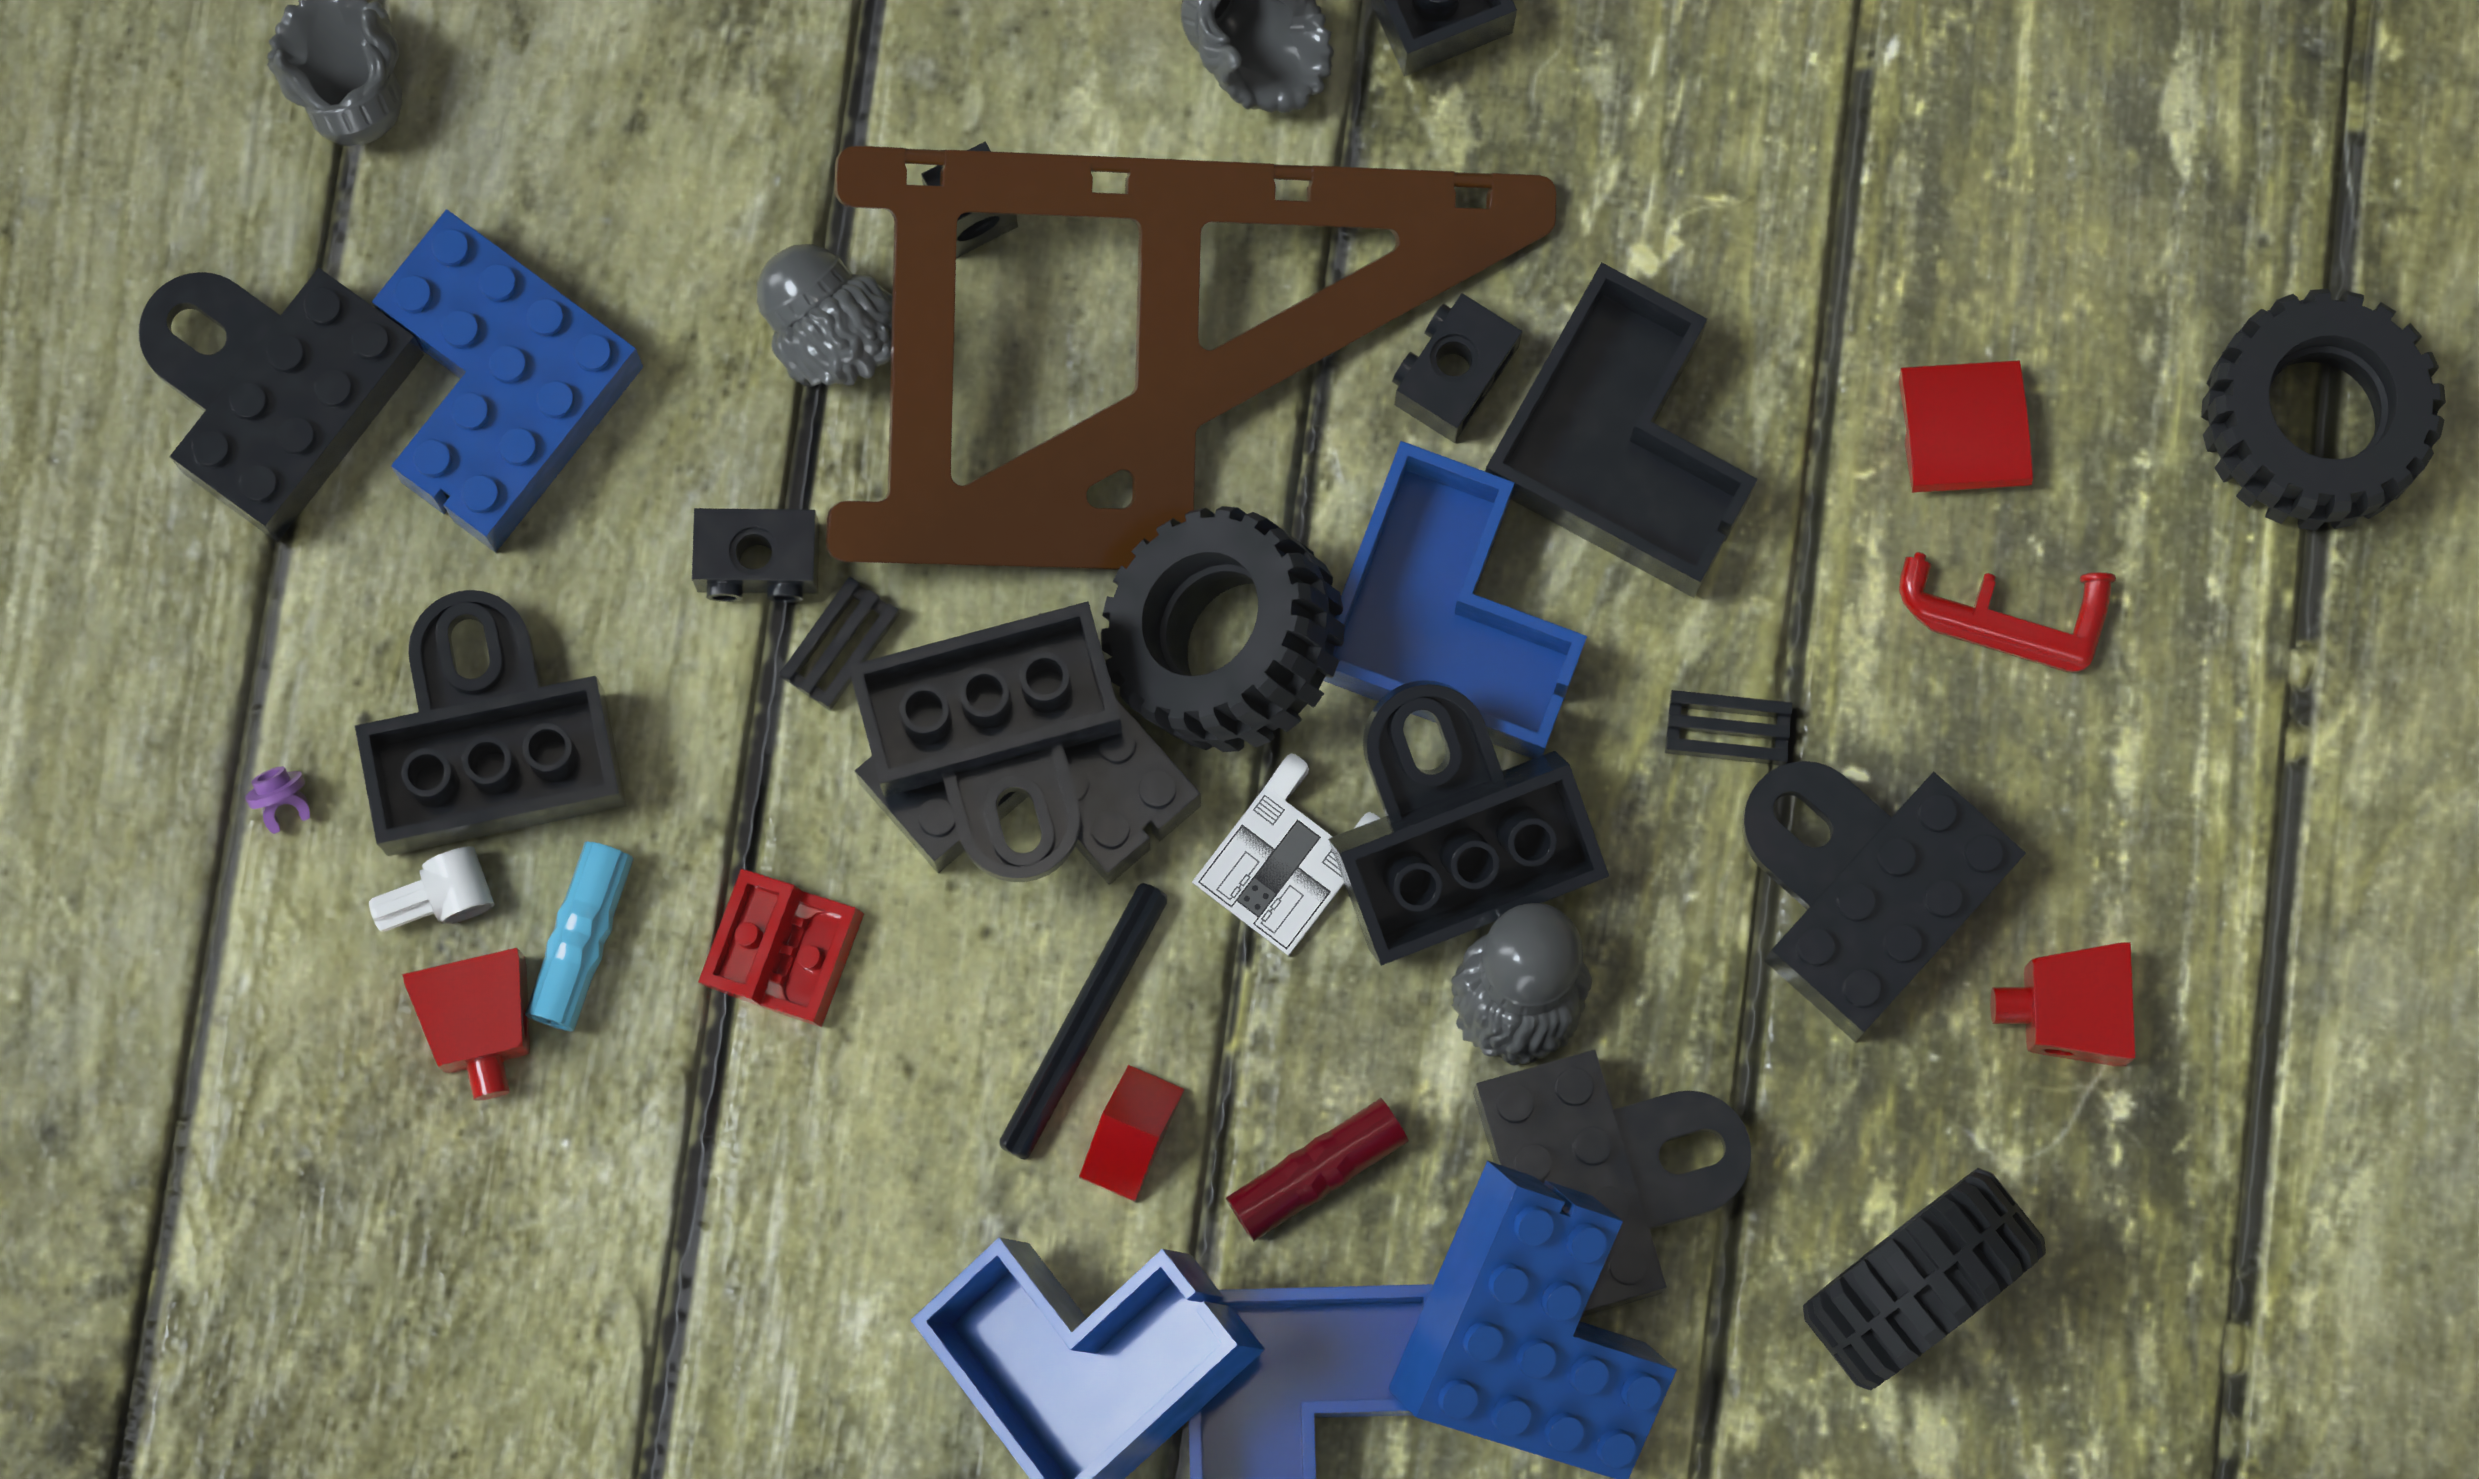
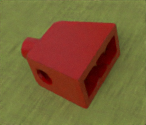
M2131 942L2115 943L2032 959L2024 967V987H1992L1990 998L1992 1023L2026 1024L2027 1050L2031 1053L2110 1066H2126L2135 1059Z
M518 948L508 949L402 974L405 987L438 1067L445 1073L467 1069L473 1100L475 1101L493 1099L510 1093L504 1060L525 1056L530 1053L529 1018L525 1016L528 1006L527 964L525 956Z

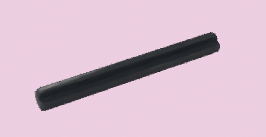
M1141 883L1137 886L999 1140L1000 1147L1009 1154L1025 1160L1032 1153L1167 904V895L1160 889L1146 883Z

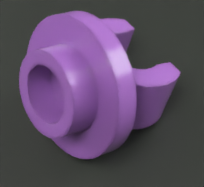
M284 766L267 770L252 780L251 783L254 788L246 795L245 799L250 808H262L264 824L271 833L280 832V824L275 811L283 804H290L296 807L303 821L310 818L308 800L299 791L305 784V779L300 771L287 772Z

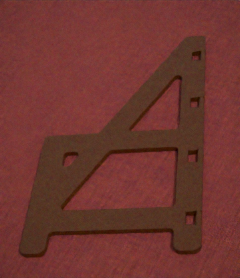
M874 146L848 147L841 151L836 158L835 194L841 204L850 208L884 209L889 211L894 218L888 492L883 500L877 502L842 501L833 505L827 516V550L833 558L842 562L1120 569L1123 566L1127 569L1136 557L1131 551L1144 538L1151 542L1159 535L1156 530L1159 526L1173 518L1180 523L1186 522L1185 514L1194 510L1196 432L1201 425L1549 234L1554 228L1556 221V187L1545 176L1525 174L1465 173L1316 165L1302 166L1270 163L930 150ZM905 164L943 165L940 186L907 185V168ZM1091 172L1127 173L1125 194L1092 192L1093 176ZM1274 179L1309 181L1307 201L1275 200L1276 184ZM1454 187L1488 188L1486 209L1457 208ZM963 213L1112 218L1134 221L1139 230L1136 366L1133 392L963 486L956 484L951 477L956 239L957 221L960 215ZM1211 222L1385 229L1392 232L1395 236V247L1389 253L1212 350H1206L1201 347L1198 339L1201 231L1205 224ZM1119 470H1124L1130 474L1133 482L1132 500L1127 507L1121 509L1096 508L1089 504L1086 495L1092 485Z

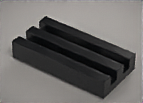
M849 576L779 673L781 678L831 711L852 682L848 666L867 661L900 615L899 609L890 603H885L877 594L871 590H866L860 586L858 581ZM853 598L860 601L806 678L801 676L799 673ZM871 610L879 614L880 616L827 690L823 691L817 687Z
M1672 690L1669 701L1665 753L1784 765L1788 760L1787 748L1790 737L1789 725L1792 714V702ZM1687 708L1777 718V723L1774 725L1681 715V709ZM1684 729L1775 739L1774 748L1679 739V731Z

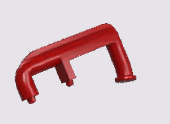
M1916 552L1914 557H1906L1900 575L1899 592L1903 604L1929 630L2065 672L2076 673L2085 670L2092 663L2108 612L2111 584L2116 581L2115 574L2099 572L2080 576V582L2084 584L2083 599L2073 634H2069L1988 609L1996 583V577L1991 573L1984 574L1974 607L1925 593L1924 590L1932 564L1925 561L1926 555L1922 552Z

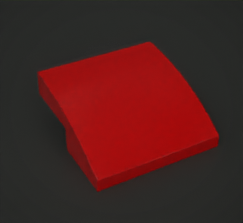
M2020 360L1901 368L1899 386L1906 424L1904 445L1912 493L2032 485L2031 443Z
M741 869L698 983L768 1010L822 1027L864 913L855 907L804 892L793 884Z

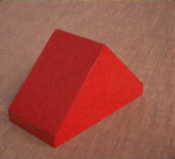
M1128 1065L1101 1115L1079 1178L1136 1202L1184 1093V1089Z

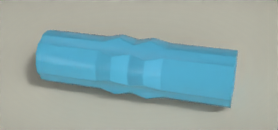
M584 842L565 900L557 912L555 928L547 941L545 957L525 1012V1016L557 1029L571 1032L575 1030L592 978L602 960L604 944L612 931L614 915L634 860L629 854L600 843Z

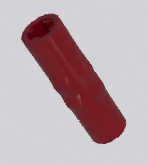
M1380 1098L1335 1128L1314 1138L1305 1147L1289 1154L1276 1166L1227 1196L1226 1200L1254 1242L1305 1208L1318 1203L1330 1192L1346 1185L1355 1176L1405 1145L1409 1140L1388 1105Z

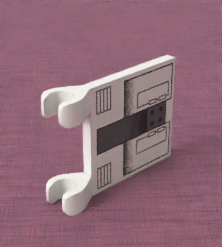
M1292 753L1286 756L1264 789L1192 881L1194 885L1288 956H1290L1345 884L1328 840L1333 836L1286 801L1309 772L1307 763ZM1368 812L1364 814L1355 828L1380 818L1374 813Z

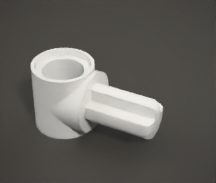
M471 846L453 849L427 860L422 865L423 869L420 870V881L376 896L369 901V908L375 925L383 932L431 914H435L439 922L442 921L443 924L457 923L476 917L490 910L495 905L475 848Z

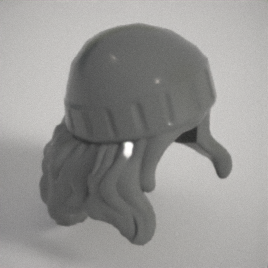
M298 0L299 5L297 6L287 5L281 22L275 27L276 34L269 40L272 50L267 55L269 60L267 65L275 75L285 98L298 106L305 107L315 130L334 143L344 146L365 145L381 138L397 122L402 106V88L393 70L400 50L398 42L393 36L386 10L382 8L381 3L377 1L369 3L366 0Z
M1182 0L1181 22L1190 44L1199 52L1204 67L1208 72L1214 74L1219 86L1236 103L1242 104L1245 109H1261L1270 113L1275 111L1289 113L1292 110H1302L1309 103L1310 96L1317 95L1325 89L1322 79L1331 75V58L1334 54L1332 46L1328 43L1332 32L1324 27L1326 17L1321 13V7L1317 6L1315 0Z
M814 244L790 246L774 255L766 263L757 281V304L759 312L774 331L771 345L772 351L786 367L791 379L807 387H813L822 382L825 385L836 383L851 386L855 384L857 376L860 375L866 379L872 378L876 367L890 361L892 295L885 291L873 277L851 274L838 255Z
M1540 903L1516 906L1499 917L1487 935L1482 936L1468 947L1462 964L1457 967L1455 976L1451 979V991L1454 996L1452 1006L1459 1013L1456 1021L1457 1027L1462 1030L1463 1040L1472 1042L1473 1046L1479 1047L1484 1055L1489 1057L1501 1056L1506 1063L1513 1066L1520 1063H1533L1538 1058H1545L1550 1052H1555L1559 1048L1567 1046L1569 1038L1573 1037L1578 1027L1581 1013L1586 1006L1585 1000L1592 986L1591 975L1583 962L1582 940L1571 919L1562 911Z

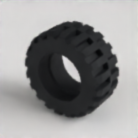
M2329 289L2310 290L2303 300H2299L2294 294L2277 299L2270 310L2260 309L2247 320L2242 329L2231 339L2212 368L2206 383L2210 388L2202 400L2201 418L2209 421V427L2203 434L2207 452H2218L2221 459L2214 468L2222 481L2227 482L2234 478L2242 487L2236 495L2239 500L2249 508L2255 500L2269 507L2265 518L2282 524L2288 516L2298 518V528L2317 530L2324 522H2330L2334 529L2352 526L2359 517L2364 516L2370 519L2382 512L2394 499L2397 500L2425 469L2434 455L2432 447L2440 439L2445 421L2441 416L2437 415L2440 408L2446 403L2444 385L2441 383L2433 384L2431 378L2439 369V366L2432 352H2426L2421 355L2415 346L2422 336L2410 323L2402 330L2391 321L2396 311L2380 302L2375 310L2362 306L2364 295L2346 291L2340 300H2331ZM2303 362L2323 363L2344 371L2357 381L2370 400L2375 418V432L2368 446L2359 454L2350 458L2328 459L2309 454L2290 442L2276 424L2269 399V390L2272 382L2284 368Z
M1222 506L1216 509L1215 514L1207 508L1189 511L1185 514L1186 522L1180 523L1173 518L1156 529L1159 535L1151 542L1144 538L1131 551L1136 556L1127 569L1121 566L1113 580L1118 587L1114 597L1107 596L1102 615L1109 620V628L1101 630L1102 651L1111 656V658L1106 660L1108 674L1111 682L1120 687L1122 699L1132 709L1177 739L1180 738L1191 746L1204 750L1215 747L1222 752L1240 751L1244 748V740L1256 748L1271 742L1275 738L1274 730L1278 728L1286 732L1291 730L1302 721L1299 713L1307 704L1314 708L1324 695L1319 688L1326 676L1334 677L1340 661L1333 656L1335 646H1342L1344 643L1345 625L1335 619V616L1343 612L1341 595L1338 590L1331 586L1333 576L1327 566L1314 556V552L1268 518L1255 512L1246 514L1238 507ZM1255 584L1258 597L1257 619L1252 634L1243 649L1223 667L1207 674L1192 676L1188 663V645L1192 629L1199 615L1213 599L1223 592L1240 585Z
M1977 1168L1891 1233L1803 1305L1804 1320L1856 1386L1867 1390L1875 1389L1941 1341L2037 1263L2046 1254L2044 1237L1995 1175L1989 1171Z

